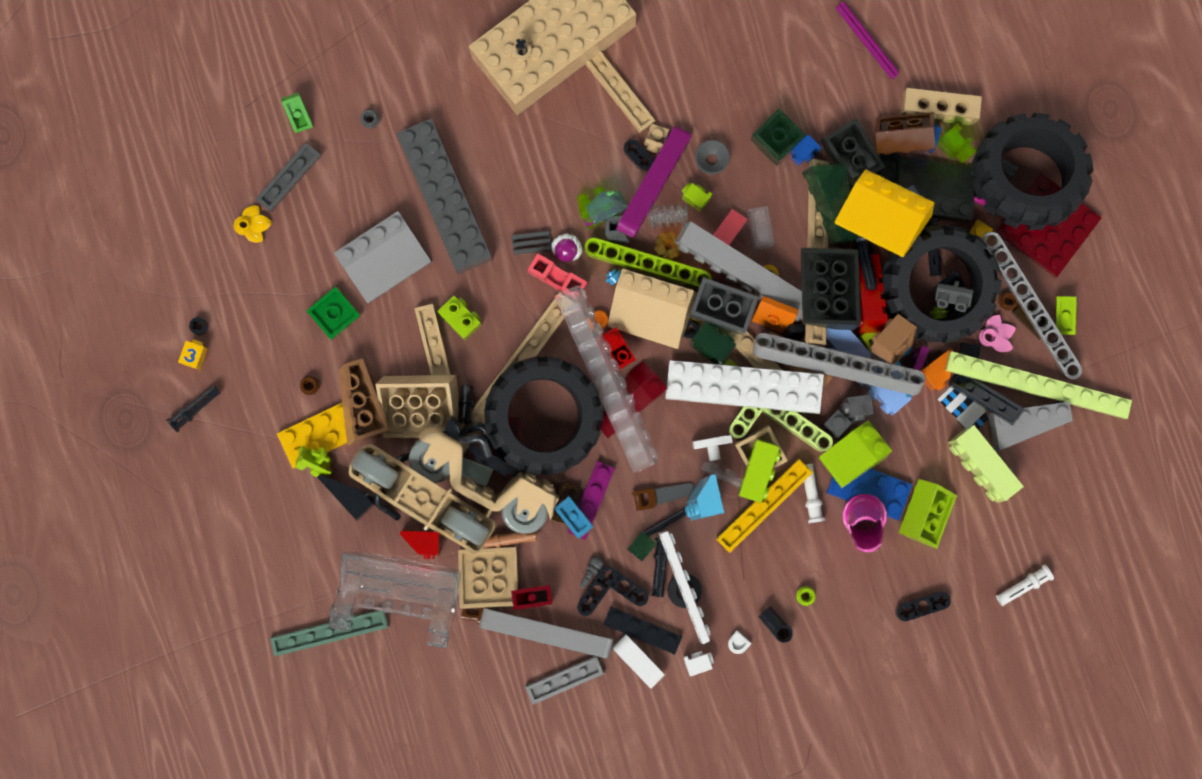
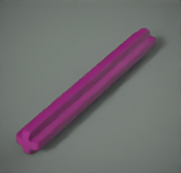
M841 2L836 7V10L890 79L897 77L900 73L848 5L845 2Z

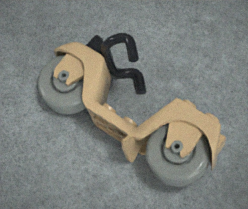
M451 416L445 427L429 426L418 434L419 440L414 443L409 454V466L433 483L442 482L450 476V482L455 491L486 507L485 517L489 518L492 511L497 512L501 510L505 524L517 533L528 534L537 531L546 522L548 513L551 521L559 496L555 494V488L552 487L553 484L546 479L541 481L536 478V474L520 470L515 477L494 494V490L484 485L481 487L476 484L477 481L469 476L466 478L462 476L464 444L479 442L484 458L492 456L489 446L492 443L487 437L483 423H474L460 429V423L456 417ZM477 430H480L482 432V435L475 434L467 436V434Z
M366 444L360 448L351 461L349 475L375 492L374 503L380 511L396 521L401 518L398 512L382 502L381 499L384 498L389 503L425 524L424 529L426 531L429 527L473 554H478L495 529L496 522L493 519L485 517V514L451 494L452 489L444 490L403 464V462L409 460L410 453H404L396 459L373 444Z

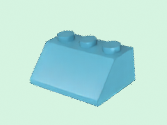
M715 474L700 479L687 500L685 512L691 521L724 513Z

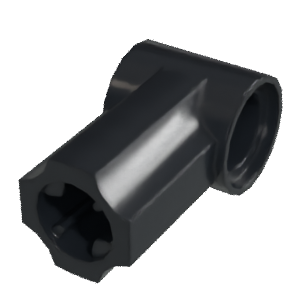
M772 606L758 616L777 641L787 643L792 639L793 632L791 628L787 626ZM782 628H785L789 634L784 640L778 636V632Z

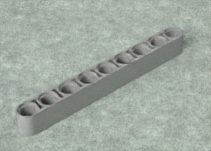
M995 232L984 233L981 239L985 243L988 236L993 235L995 237L993 245L989 246L987 244L986 249L990 255L994 254L996 258L997 253L1001 251L1005 253V259L1002 262L997 261L999 265L997 270L1060 371L1070 379L1078 378L1082 373L1081 365L1003 240ZM1009 268L1015 269V275L1012 278H1008L1006 274ZM1020 284H1024L1026 287L1025 292L1022 294L1017 293V287ZM1030 300H1034L1036 303L1033 310L1027 309V303ZM1044 316L1046 319L1045 324L1038 326V318ZM1054 332L1056 335L1055 340L1048 342V334ZM1060 349H1065L1066 351L1063 358H1058L1057 352ZM1070 365H1075L1076 367L1073 374H1068L1067 372Z
M767 333L758 334L754 342L753 353L759 358L909 395H918L925 382V375L915 369Z

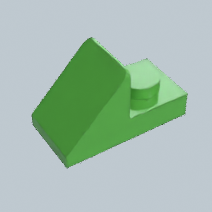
M299 92L281 98L295 133L313 127Z

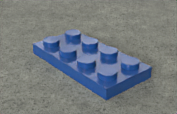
M870 469L843 488L839 486L832 476L826 493L845 501H849L852 497L859 494H870L883 502L887 510V517L899 521L912 484Z

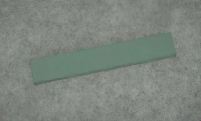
M381 609L271 637L270 641L274 657L389 628L385 610Z

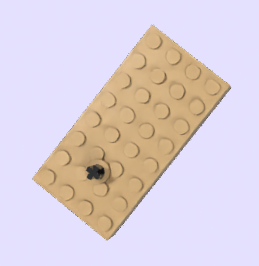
M530 0L470 44L469 49L472 59L515 114L518 115L584 66L587 60H591L600 51H604L636 27V13L626 0Z

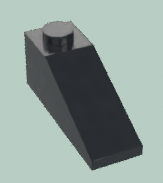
M323 475L317 477L355 520H360L375 506L373 502L374 497L368 491L364 492Z

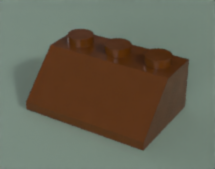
M934 112L877 117L875 129L877 154L889 155L893 152L909 153L913 150L929 151L935 149Z

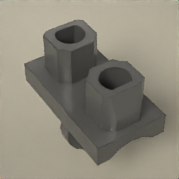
M957 280L954 286L938 284L935 298L937 306L946 308L948 303L956 304L955 309L957 311L965 312L967 307L971 305L973 290L959 287L960 281Z

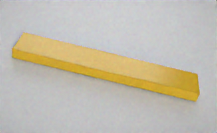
M798 459L769 487L768 496L762 500V503L755 501L716 540L731 553L813 472Z

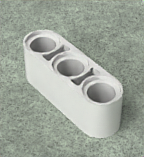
M626 634L612 647L651 689L665 676Z

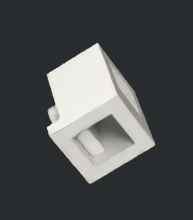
M702 651L691 654L692 658L689 659L687 655L683 656L690 677L711 670V664H714L711 652L703 654Z

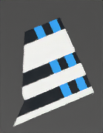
M951 387L938 398L940 403L965 428L974 425L979 429L988 420L985 409Z

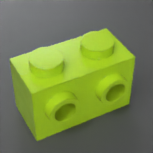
M453 296L437 312L466 341L482 326L479 322L481 318L476 312H469L466 308L468 306L461 297L457 299Z

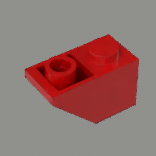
M617 327L600 336L602 345L619 370L636 360Z

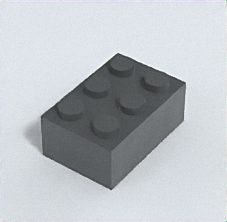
M703 277L689 317L744 336L758 296Z

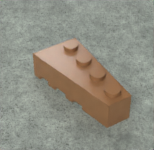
M363 358L345 363L338 369L347 446H351L382 436L389 431V427Z

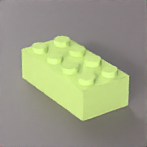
M974 425L965 428L948 442L951 452L962 459L961 464L963 467L974 474L975 482L986 489V495L991 501H1007L1024 487Z

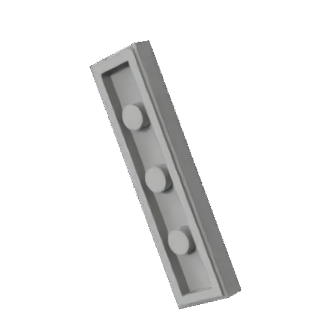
M594 656L525 686L533 705L604 674L598 657Z

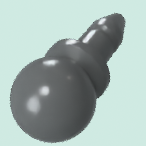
M593 556L589 560V566L586 567L587 572L581 580V588H584L589 583V580L594 575H598V571L604 567V561L601 557Z

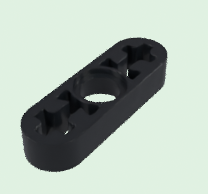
M936 592L898 605L895 609V615L901 621H910L948 608L951 604V598L945 592ZM940 595L946 598L943 606L938 603L932 605V602L929 600V598H932V601L939 600ZM921 601H925L928 604V609L925 612H920L918 609V604ZM911 604H913L914 611L917 613V615H914V612H909L906 618L900 615L903 607L907 610L912 609Z

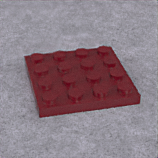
M1040 173L1025 193L1034 196H1047L1059 192L1062 188ZM1082 203L1066 221L1056 226H1049L1048 224L1043 230H1026V225L1024 224L1014 228L1004 224L1003 221L995 233L1053 277L1057 278L1102 217Z

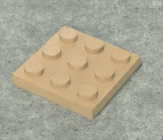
M517 548L482 549L478 554H473L467 549L458 550L460 609L513 606L511 591L518 590Z

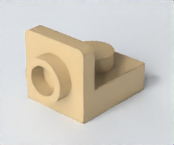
M651 124L644 143L647 150L654 153L660 151L667 139L669 129Z

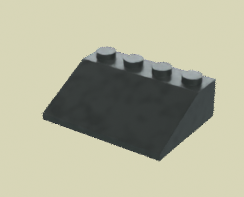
M899 156L895 184L906 189L914 185L922 197L935 202L931 218L964 224L972 221L974 208L972 167Z
M801 248L803 324L835 330H855L861 325L858 249Z

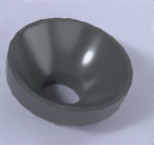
M716 140L703 142L697 148L695 154L696 165L702 172L709 175L722 172L727 167L730 159L727 147ZM714 155L717 158V163L709 165L706 162V157Z

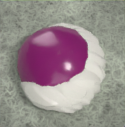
M568 233L559 235L552 242L553 254L563 262L574 261L582 254V244L574 235Z

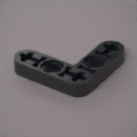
M604 567L580 599L577 609L583 616L591 615L610 588L636 606H644L648 602L649 596L644 589L614 568ZM611 570L613 579H607L605 583L608 584V587L605 588L597 580L600 578L602 581L605 577L603 572ZM621 581L629 583L630 588L628 591L622 592L619 590L618 585ZM596 585L600 586L603 590L602 595L599 597H595L591 593L592 588ZM633 586L637 588L634 590L637 594L644 593V602L639 601L637 603L634 595H631V598L627 596L632 591ZM589 594L597 602L594 604L592 601L589 605L591 610L582 612V606L580 605L582 602L584 604L587 603L589 599L585 597Z

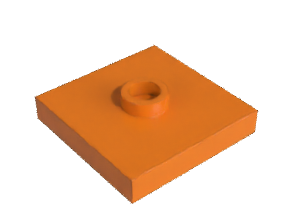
M763 296L752 321L783 333L790 324H793L799 310Z

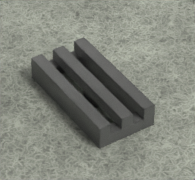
M549 231L512 235L514 255L552 251ZM546 237V239L516 242V240ZM547 243V246L517 250V247Z

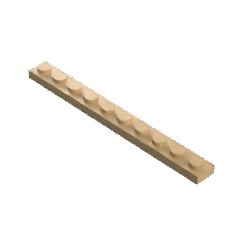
M812 159L809 161L807 248H828L829 162ZM806 325L805 343L817 346L826 345V328Z
M559 292L472 409L471 422L464 424L463 421L460 429L474 423L485 424L484 408L486 398L494 382L510 366L539 354L575 305L574 301ZM481 431L471 432L467 436L479 434ZM472 443L464 444L463 455Z

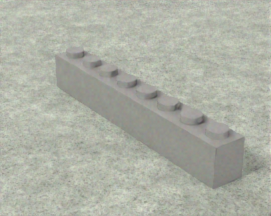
M690 221L684 224L674 242L679 245V250L695 255V260L711 265V270L716 273L722 272L730 282H738L746 292L757 294L759 300L766 296L798 309L799 311L794 321L797 323L802 321V291Z

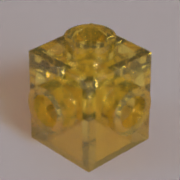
M673 231L670 233L664 232L657 236L658 239H656L654 250L658 257L662 256V258L673 260L679 256L681 250L678 249L679 245L674 243L678 235L675 236ZM670 245L671 249L666 251L665 246Z

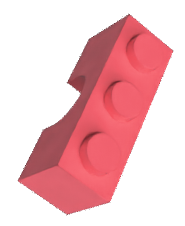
M538 253L528 268L530 275L577 302L587 287V281L573 273L561 270L554 262Z

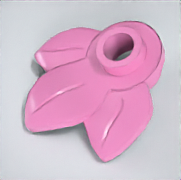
M995 315L987 320L986 328L981 330L979 334V340L981 344L987 347L992 346L997 352H1008L1013 349L1008 339L1014 334L1016 328L1009 324H1002L1000 315ZM986 334H989L991 336L990 341L986 340Z

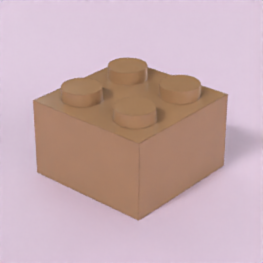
M899 314L894 319L890 318L884 326L885 329L882 332H877L873 337L872 341L874 343L870 349L872 350L871 359L895 365L912 346L917 327Z

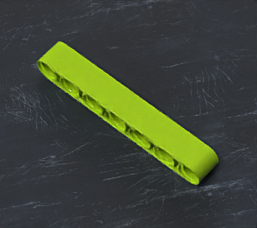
M590 238L585 243V252L591 258L699 290L701 285L698 282L699 277L704 276L712 280L711 274L705 270L608 241ZM591 244H596L599 249L596 252H591L588 247ZM610 249L617 252V255L613 258L608 257L606 254ZM633 255L635 261L628 263L625 261V256ZM650 260L653 263V267L645 268L643 262ZM666 265L672 271L669 274H665L661 271V268ZM681 271H687L690 277L688 279H682L679 273Z

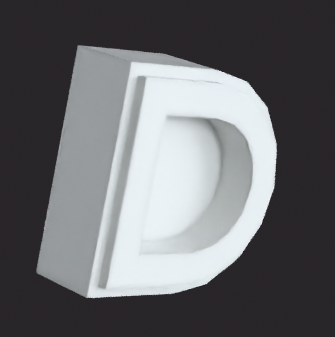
M737 630L728 640V647L735 654L743 653L752 644Z

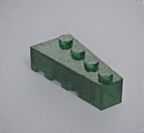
M846 164L811 166L803 171V177L807 179L809 192L813 194L817 204L815 205L816 209L822 216V224L831 245L848 244L858 239L857 234L835 224V220L851 192Z

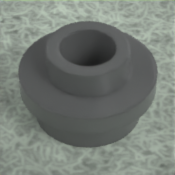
M369 109L361 114L360 120L364 127L371 129L379 124L380 118L376 111ZM373 117L374 119L372 122H367V118Z

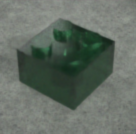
M778 109L752 134L750 141L778 166L805 138L806 134Z
M704 322L689 346L712 363L722 365L736 346L733 343L735 340L728 334L723 335L718 332L719 328L713 323L707 324Z

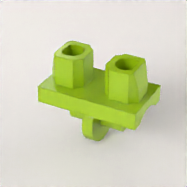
M304 446L299 448V456L295 460L296 468L304 470L308 466L310 467V473L315 477L323 474L329 476L332 473L330 470L331 459L327 456V449L320 447L318 450H311Z

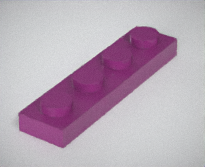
M598 461L578 506L591 523L594 521L615 468ZM569 528L568 533L575 535ZM589 531L581 538L586 540Z

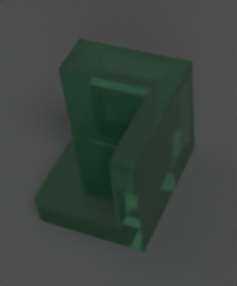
M642 531L627 550L642 562L656 546V542Z

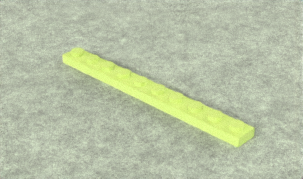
M952 351L949 352L945 371L1063 403L1070 402V405L1122 419H1128L1132 400Z

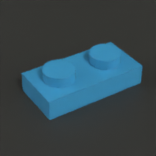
M569 496L554 508L578 539L594 527Z

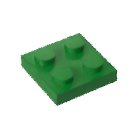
M336 286L307 310V313L331 341L361 317Z

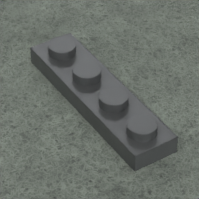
M305 143L260 193L256 200L272 212L319 160L321 155L309 144Z

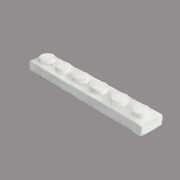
M666 530L658 534L698 639L702 644L710 642L708 637L711 635L707 624H703L701 619L704 617L701 607H697L694 601L697 599L693 588H689L687 581H690L686 569L682 570L680 564L683 562L679 551L676 552L673 545L676 544L674 536Z

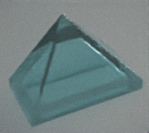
M620 191L601 192L586 207V210L595 225L627 209L628 205Z

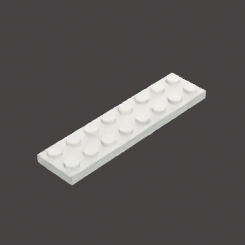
M670 360L666 399L820 414L824 374Z

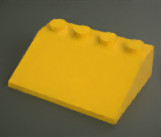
M865 169L850 192L835 220V224L904 257L932 217L935 202Z

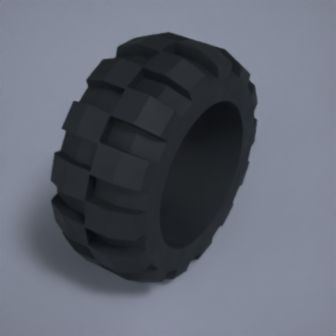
M1025 113L1008 117L1006 122L1002 121L994 125L977 148L971 168V175L975 178L972 185L977 198H984L986 202L984 208L993 217L997 214L1005 219L1004 224L1014 228L1024 224L1026 225V230H1043L1048 224L1049 226H1056L1066 221L1082 204L1093 182L1091 173L1094 171L1092 156L1090 153L1085 154L1084 151L1088 146L1080 133L1074 135L1069 130L1071 128L1070 124L1062 119H1059L1057 122L1049 119V114L1033 113L1031 118H1027ZM1016 148H1031L1043 152L1057 165L1062 178V189L1057 193L1047 196L1029 195L1018 190L1008 181L1003 172L1001 155Z
M953 225L924 227L904 257L891 252L888 260L883 263L881 273L884 291L883 298L881 299H885L888 309L886 313L892 319L898 314L917 327L914 338L927 342L949 343L959 341L960 338L967 335L971 336L982 328V323L986 318H991L997 307L994 304L996 296L1001 294V280H998L997 276L999 265L995 255L988 253L986 249L987 244L980 237L968 233L964 228ZM936 248L948 250L963 261L970 277V290H973L971 305L967 307L965 312L957 311L953 315L940 320L932 319L923 314L914 304L909 290V279L914 265L925 253Z
M535 356L510 366L497 378L486 398L484 425L487 437L494 447L493 449L502 459L513 467L527 473L553 475L567 471V469L578 465L588 456L591 449L596 446L601 434V424L604 420L603 406H601L599 399L600 394L594 382L590 381L582 369L575 364L562 360V358ZM534 380H549L563 386L571 394L577 406L578 421L574 434L566 444L554 451L542 453L526 448L515 438L509 426L508 408L513 395L522 385Z

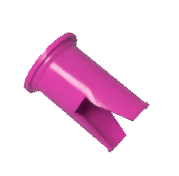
M859 494L852 497L845 504L843 522L849 530L858 550L863 552L877 550L882 545L883 528L887 521V510L883 502L877 497L870 494ZM861 520H872L875 522L879 520L878 524L870 530H860L854 527Z

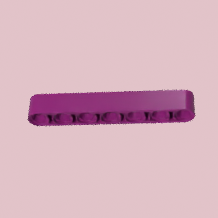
M676 125L674 126L620 219L616 230L635 238L686 149L692 133Z

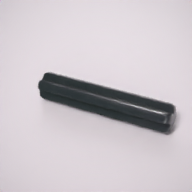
M865 240L859 241L857 249L866 289L868 291L875 290L877 282L868 243Z

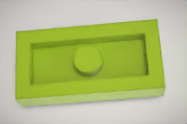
M1057 296L1056 327L1061 335H1076L1077 297Z

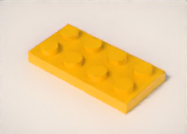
M342 403L277 433L293 469L296 468L295 460L299 456V448L301 446L311 450H318L320 447L327 449L328 453L347 444Z

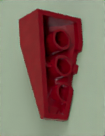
M641 362L627 374L603 412L604 421H602L600 430L607 439L668 390L659 377L644 362Z

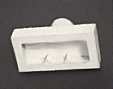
M724 435L692 441L693 449L707 447L709 461L721 459L718 445L733 442L731 435Z

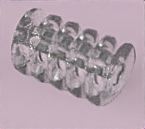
M677 203L676 209L670 204L668 210L665 205L661 206V210L655 205L653 211L650 210L648 214L649 225H651L653 230H655L656 224L659 225L660 229L663 228L664 223H666L668 229L671 223L674 224L675 228L678 227L679 222L684 226L688 220L686 203L683 209L679 203Z

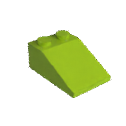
M868 420L819 456V459L839 486L843 488L886 459L892 450Z

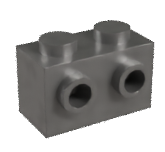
M871 394L844 399L842 404H840V412L847 419H850L851 422L864 420L865 417L874 414Z

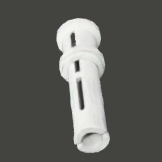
M806 464L813 472L804 481L807 496L805 507L808 508L809 514L808 523L825 521V517L822 515V501L818 497L813 464Z
M1045 564L1042 565L1041 569L1033 574L1029 573L1023 581L996 595L1000 605L1003 607L1033 588L1038 589L1046 581L1054 580L1049 568Z

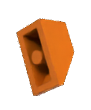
M952 348L921 370L925 375L924 383L930 391L935 389L939 391L947 385L945 381L950 379L951 372L945 371L949 352H954Z

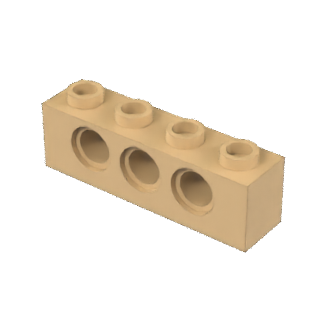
M906 88L903 92L901 115L934 112V120L941 119L946 123L958 121L964 125H973L980 119L982 96ZM918 102L925 103L926 109L920 108ZM937 104L943 105L945 111H940L937 108ZM956 106H960L964 113L957 112Z

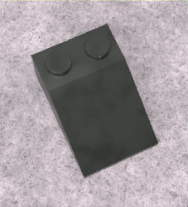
M857 118L820 139L827 154L852 187H854L865 169L875 174L885 168Z

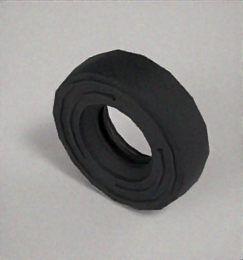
M688 574L690 581H687V583L695 591L697 599L694 601L697 604L701 599L702 586L695 576ZM673 577L668 585V596L676 606L687 608L684 599L677 593L679 586L675 577Z

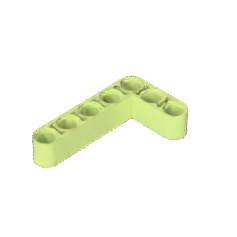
M743 407L729 427L731 437L740 439L746 435L762 412L819 452L827 451L833 445L830 435L795 411L780 410V413L775 415L771 412V409ZM747 409L752 410L754 413L753 419L745 418L744 411ZM788 416H793L796 419L794 426H790L787 423ZM735 425L742 427L743 433L741 435H736L733 432ZM804 427L811 429L812 434L810 437L803 435L802 430ZM820 438L827 440L828 445L826 448L819 446L818 441Z

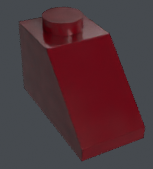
M550 585L511 591L514 610L553 604Z

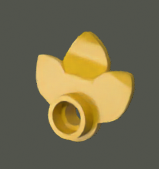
M254 205L244 209L242 216L234 221L233 228L237 234L245 235L250 242L258 243L263 242L261 232L267 230L272 225V221L266 216L259 215L260 207ZM240 223H246L247 227H240Z

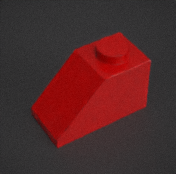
M400 531V536L418 555H423V559H435V555H440L439 532Z

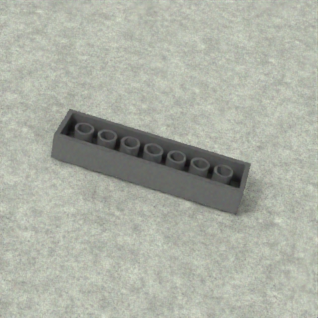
M432 119L396 133L457 275L492 261L490 252Z

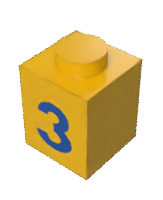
M194 339L192 342L185 341L178 363L201 370L208 349L203 346V342Z

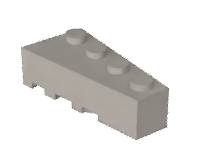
M1070 402L1024 408V412L1013 426L993 413L988 414L993 449L995 451L1002 450L1073 421Z

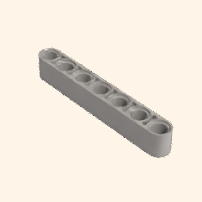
M483 608L479 628L607 659L610 657L614 640Z

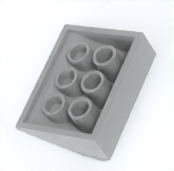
M398 211L334 252L368 304L431 263V260Z

